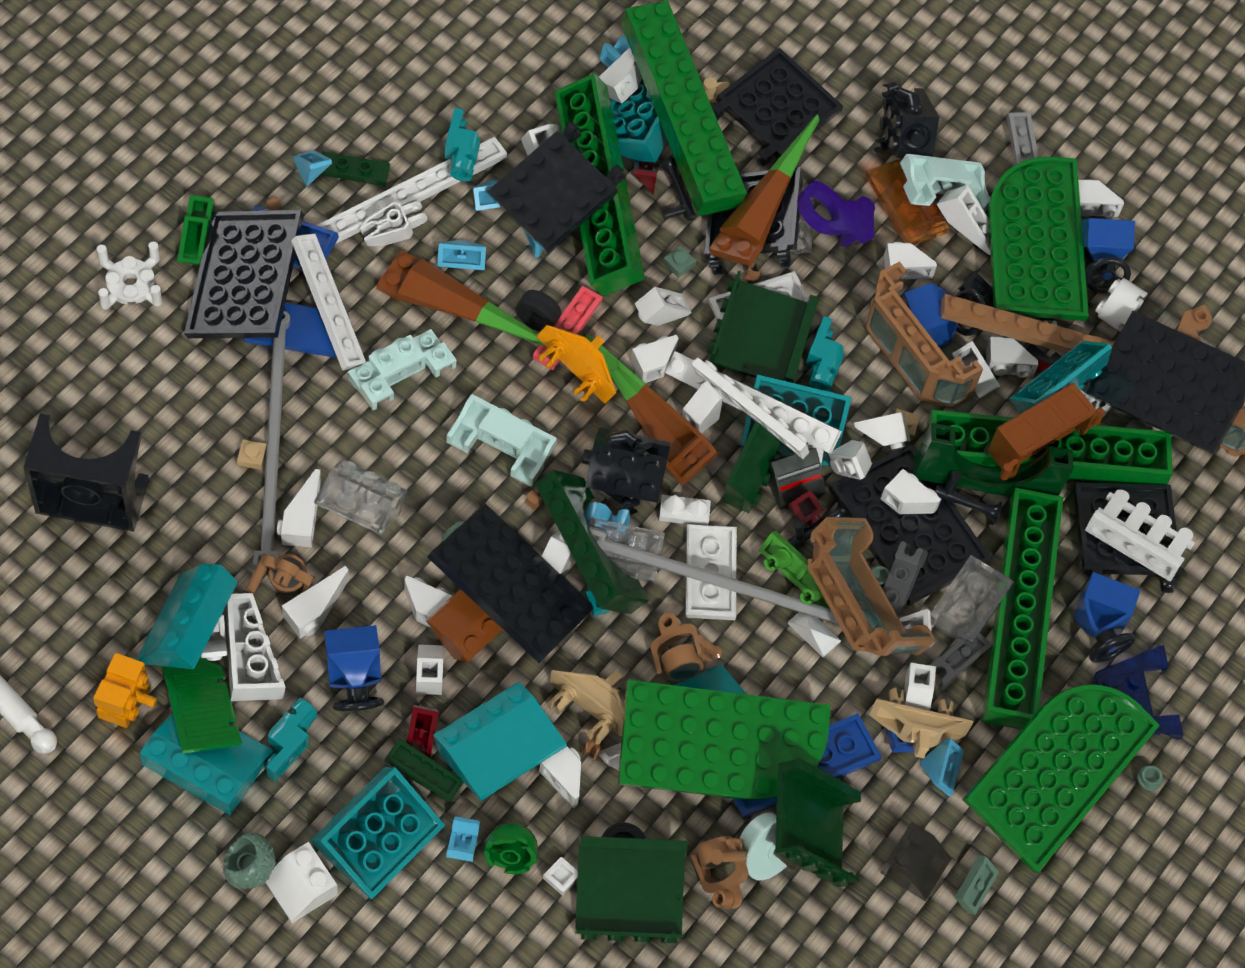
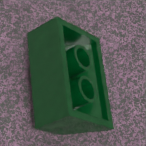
M755 422L726 482L722 501L747 513H750L753 506L757 507L763 495L759 492L762 486L767 487L772 477V473L769 472L770 466L768 462L780 459L782 455L779 452L780 442L758 422Z

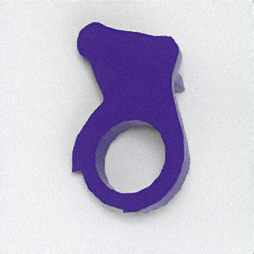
M813 180L812 184L808 185L798 195V210L803 219L810 227L821 234L841 235L840 245L842 247H848L854 241L864 244L875 237V205L871 199L861 196L858 200L845 202L829 186ZM810 197L824 204L831 214L832 221L824 219L815 211Z

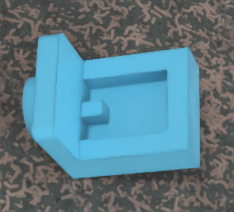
M454 817L446 857L473 862L480 821Z

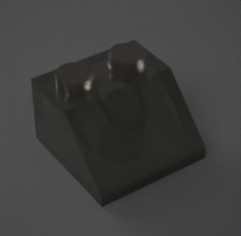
M911 822L886 861L881 874L926 901L952 858L933 834Z

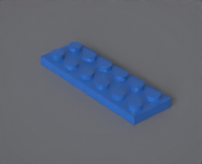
M858 713L829 725L827 745L817 768L837 779L874 764L882 758ZM777 797L765 800L733 798L743 819L777 805Z

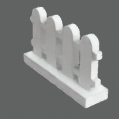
M1117 490L1115 494L1109 492L1106 500L1109 501L1104 510L1099 507L1095 511L1085 531L1171 582L1185 559L1181 557L1186 548L1191 550L1195 544L1191 540L1193 532L1188 528H1181L1179 532L1171 529L1172 520L1166 515H1160L1157 520L1148 515L1151 511L1150 506L1144 502L1138 503L1136 507L1127 502L1129 494L1125 490ZM1122 509L1130 513L1126 522L1117 518ZM1143 522L1151 526L1147 535L1138 531ZM1164 535L1173 539L1168 548L1160 544Z

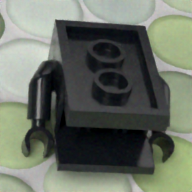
M896 82L884 84L883 86L887 87V91L882 92L884 116L880 118L879 127L885 137L875 140L880 146L875 147L874 151L880 153L888 150L890 154L895 155L897 158H904L906 154L933 157L940 116L924 89L914 88V92L904 88L899 89Z
M599 427L593 450L585 449L583 453L582 464L589 465L585 487L603 491L620 503L623 509L629 510L630 515L638 512L634 507L640 505L639 499L658 503L671 442L635 435L629 430L616 431Z

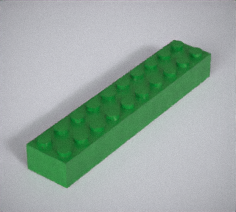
M668 0L626 8L621 21L622 29L697 215L702 216L738 208L744 201L747 191Z
M593 73L556 90L555 97L562 134L566 126L574 122L579 127L578 131L582 135L571 144L605 177L608 176L611 168L617 164L624 171L607 85ZM626 179L615 186L618 193L580 225L590 286L603 296H607L645 279Z
M932 410L927 421L926 432L931 423L955 427V449L964 459L982 467L1001 469L987 451L997 427L1014 417ZM1098 425L1093 426L1084 435H1080L1075 429V431L1050 445L1073 451L1074 469L1068 478L1072 480L1119 484L1167 485L1173 475L1171 435L1164 431ZM1048 447L1021 462L1020 466L1040 457Z
M1015 488L1009 500L991 641L992 647L990 649L981 722L1022 730L1039 710L1064 497Z

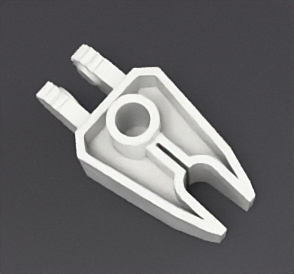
M414 201L401 207L400 203L392 202L368 217L359 228L362 235L366 236L364 240L367 246H385L410 239L413 234L412 229L428 220L425 213L406 218L421 210V203Z

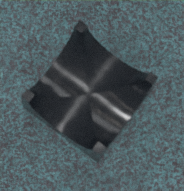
M40 413L23 466L35 513L134 532L149 482V475L138 473L135 480L136 462L142 438L141 432L131 430L124 444L107 456L95 459H82L63 452L54 443L50 435L51 417L50 415Z

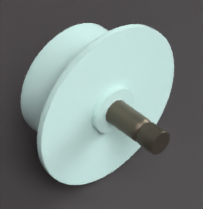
M771 812L763 813L754 818L746 826L740 839H743L744 851L748 852L745 862L748 868V875L755 880H766L777 875L787 866L791 870L796 869L798 866L787 862L785 858L775 854L777 815Z

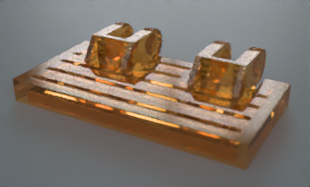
M903 158L866 171L865 176L904 243L916 245L948 233L949 226L947 224L949 223L944 215L932 218L941 213L937 204L929 207L910 204L903 188L907 182L900 164Z

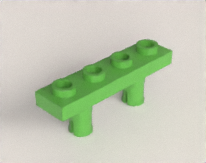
M777 531L771 532L758 550L767 558L764 561L766 569L769 571L779 569L802 591L800 599L804 604L809 605L814 602L817 605L830 608L807 568L808 560Z

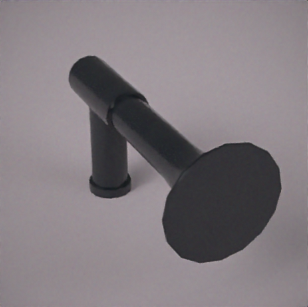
M669 158L659 164L658 170L665 171L669 175L681 206L662 210L663 218L668 220L669 218L685 214L687 221H691L696 218L695 211L679 178L675 158Z
M952 471L945 488L939 485L935 486L934 491L938 497L979 511L990 518L991 525L996 523L1002 509V502L1000 501L996 505H988L953 491L958 481L962 478L960 472Z
M841 499L837 500L838 505L836 509L826 516L853 518L848 506ZM825 518L804 529V522L802 520H795L793 523L795 536L787 541L794 548L811 539V532Z

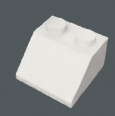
M309 842L286 855L274 867L269 880L265 882L291 923H294L338 895L336 882Z

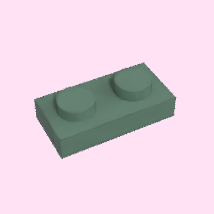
M978 855L955 896V899L969 914L976 915L999 873L986 856Z

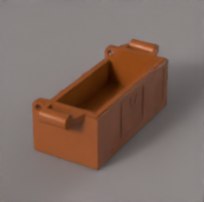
M1074 383L1070 384L997 427L987 452L1002 469L1000 478L1008 480L1016 475L1021 462L1075 431V429L1080 435H1084L1093 426H1098L1105 411L1102 408L1095 409Z

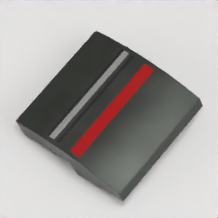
M816 448L808 449L809 453L804 459L795 453L768 462L775 483L773 489L779 509L788 507L787 504L809 490L813 492L815 497L825 495L823 473Z

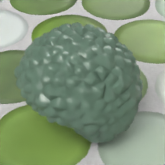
M256 833L241 835L227 850L228 853L224 858L223 874L229 884L237 889L256 888L269 880L276 862L273 847L263 835Z

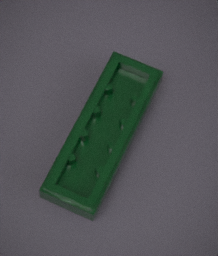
M321 152L322 155L331 159L332 164L320 175L386 187L390 163Z
M400 738L384 759L386 763L395 767L398 771L448 804L451 803L464 784L457 775Z

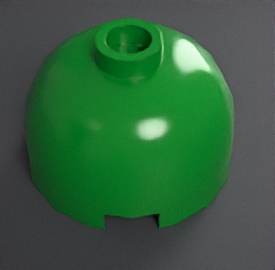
M517 823L502 824L490 833L484 850L485 860L492 868L494 864L498 867L506 868L504 871L506 874L526 873L530 870V866L537 862V839L532 831Z

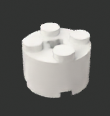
M1125 278L1114 281L1108 290L1111 295L1108 299L1102 300L1095 310L1098 313V318L1120 332L1124 327L1122 324L1125 325L1132 311L1137 312L1144 302L1141 296L1144 298L1148 295L1147 292Z

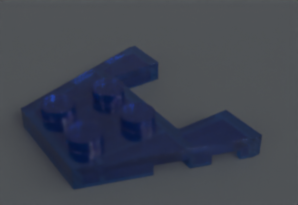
M1160 645L1095 673V685L1111 687L1127 694L1152 716L1160 725L1153 734L1160 735L1161 733L1172 736L1173 739L1177 740L1182 739L1184 736L1180 716H1154L1144 671L1166 670L1168 668L1164 645Z

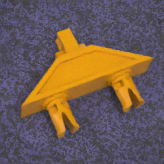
M546 325L536 336L548 348L539 357L540 362L549 357L545 367H551L559 359L582 381V384L574 391L575 396L584 391L580 401H586L594 393L606 404L616 394L604 356L598 350L605 342L599 335L590 342L586 337Z

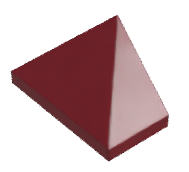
M635 161L633 174L654 195L657 164Z
M414 705L407 743L431 758L434 742L433 734L436 731L439 710Z

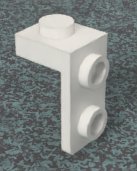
M224 612L201 658L215 661L222 659V656H227Z

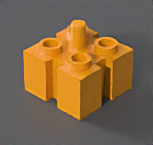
M118 653L114 654L107 668L105 679L101 681L93 697L95 706L98 707L96 711L99 719L128 728L130 722L135 721L138 716L140 707L137 706V703L150 707L156 705L157 698L148 695L150 684L148 683L145 663Z

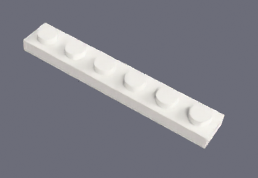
M316 234L295 236L291 240L340 366L342 370L354 369L366 361Z
M698 357L691 365L697 375L707 381L712 387L716 386L722 395L753 420L760 423L799 457L804 459L808 455L807 440L801 434L790 432L788 430L789 426L781 418L775 420L770 416L771 412L762 403L759 405L752 401L753 397L746 390L741 389L739 391L734 387V381L725 374L723 376L719 375L716 372L717 368L708 360L703 362Z

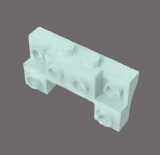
M906 154L900 162L907 178L903 188L910 204L930 206L936 198L935 194H945L949 190L968 185L984 212L988 209L990 197L985 186V171L981 163Z
M432 329L414 338L411 335L405 338H398L391 345L383 349H376L369 355V361L348 371V380L364 397L371 409L375 410L377 409L378 402L386 398L389 402L394 400V392L390 386L425 369V363L436 378L440 376V370L447 366H450L451 369L456 368L457 360L444 342L441 343Z
M473 394L466 401L458 419L448 432L446 440L450 445L468 453L476 440L479 439L512 456L517 460L511 468L510 476L531 487L544 469V463L557 443L556 437L533 426L528 420L519 419L507 409L498 408Z

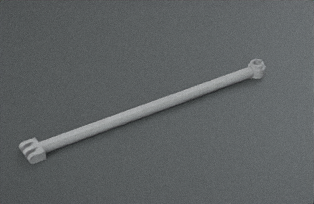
M286 311L283 312L284 319L281 321L278 338H273L261 551L254 550L253 569H256L263 553L275 558L280 556L279 551H273L285 341L286 330L290 326V316Z
M595 527L589 528L591 533L597 536L595 540L605 552L839 624L830 608L814 603L807 605L798 598L605 538L607 531Z

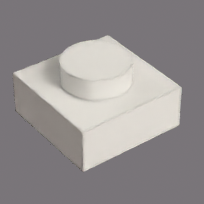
M560 857L543 875V879L563 896L577 881L578 871Z

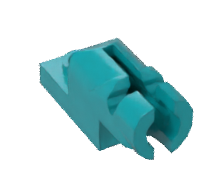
M454 108L445 144V159L451 160L450 175L456 180L467 182L471 181L473 176V168L476 164L480 141L477 132L466 129L467 119H463L464 109Z
M824 316L805 366L812 368L809 386L830 392L844 358L843 345L831 340L834 329L830 328L833 319Z
M301 697L291 706L292 714L289 712L284 713L268 734V744L278 752V754L274 753L266 763L267 777L274 782L283 775L310 745L307 731L318 717L316 715L318 712Z

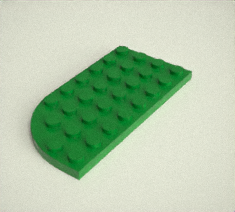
M1036 157L1022 161L1011 167L1001 176L994 187L989 201L988 218L993 307L1025 317L1086 321L1089 315L1077 158Z
M628 680L626 684L617 785L742 800H765L777 797L779 763L801 758L815 767L819 764L828 741L831 705Z
M1082 685L1064 690L1050 698L1036 712L962 800L1033 873H1038L1160 725L1139 703L1127 694L1114 688L1102 685Z

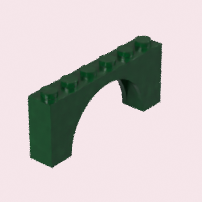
M936 423L930 424L913 459V475L919 480L946 485L952 471H958L961 473L962 478L958 481L956 487L1011 497L1015 488L1059 496L1074 469L1072 450L1049 446L1040 457L1030 463L1019 466L1014 477L1002 480L1000 478L1002 469L986 468L973 464L955 449V427Z
M553 469L537 481L535 485L600 609L632 614L647 603L649 599L639 580L627 575L609 559L596 542L587 525L583 506L595 497L590 488L585 487L586 480L583 477Z

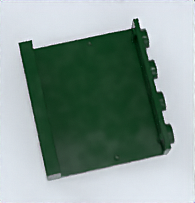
M738 271L735 279L730 278L726 291L730 292L728 299H723L720 312L724 314L722 320L717 319L713 332L717 333L716 340L711 339L707 353L711 354L709 362L754 378L757 375H762L793 383L819 297L810 294L807 302L783 295L741 281L739 279L741 271Z
M801 758L779 763L775 854L785 858L789 863L802 867L804 871L816 874L820 879H826L836 887H846L848 883L858 882L859 877L855 876L852 872L842 869L844 805L861 802V792Z
M579 836L575 934H581L582 940H597V935H608L607 941H624V936H634V942H650V937H661V943H677V938H684V934H682L684 864L687 841Z

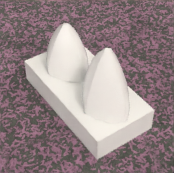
M662 495L659 521L708 525L711 500L678 497L677 495Z

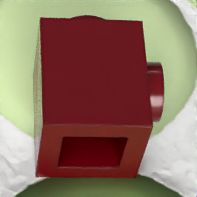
M811 490L787 504L796 520L800 519L808 526L821 519L818 514L824 511Z

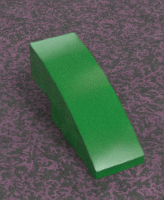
M190 195L187 215L184 217L177 259L178 263L200 265L212 212L215 209L216 203L214 198Z

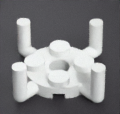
M157 242L149 243L150 257L145 262L132 256H127L114 264L108 259L106 246L99 245L97 247L99 264L108 270L105 277L107 289L101 288L98 291L102 309H109L116 301L122 304H128L127 302H136L137 304L148 300L157 307L162 304L161 290L158 285H154L155 278L152 268L160 261ZM128 278L137 280L133 285H126L124 283Z

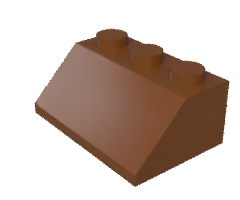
M461 589L426 620L453 659L469 662L503 630Z

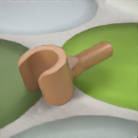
M278 197L267 200L266 209H282Z
M753 262L751 266H748L746 275L741 281H757L762 268L759 271H753L755 262Z
M537 488L527 494L525 501L532 510L537 509L543 501L538 496L540 493Z
M597 735L591 741H587L582 757H584L585 753H590L594 756L592 761L596 760L601 749L599 744H595Z

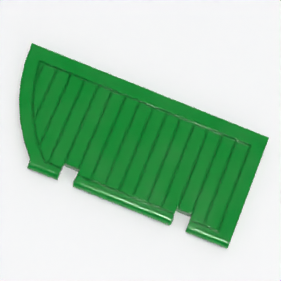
M200 658L195 669L161 666L182 754L242 745L238 726H229L230 723L236 722L227 683H218L219 679L225 678L222 665Z

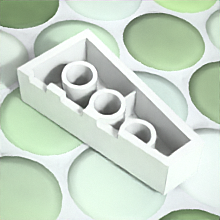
M253 593L232 594L225 607L231 701L283 699L286 687L283 679H281L276 658L273 656L268 635H266L263 628V621Z

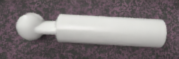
M0 675V714L18 733L23 732L31 740V746L34 751L39 754L52 752L57 744L55 733L48 728H44L36 720L37 713Z

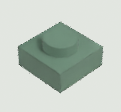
M682 246L663 259V263L678 278L694 268L697 262Z

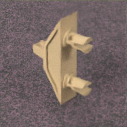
M551 670L549 684L558 689L559 692L548 701L547 705L550 710L557 706L556 714H560L571 701H574L598 719L599 722L587 732L590 740L597 735L595 744H600L611 730L622 737L624 708L619 697L620 690L618 688L622 684L623 675L615 670L608 678L604 679L595 675Z
M892 688L889 691V701L876 699L869 713L873 719L889 731L891 730L902 741L913 743L914 756L923 759L929 748L938 746L946 738H951L954 741L966 737L974 722L954 717L953 702L950 701L946 707L945 699L937 702L938 713L906 706L905 691L902 689L898 696L897 688Z

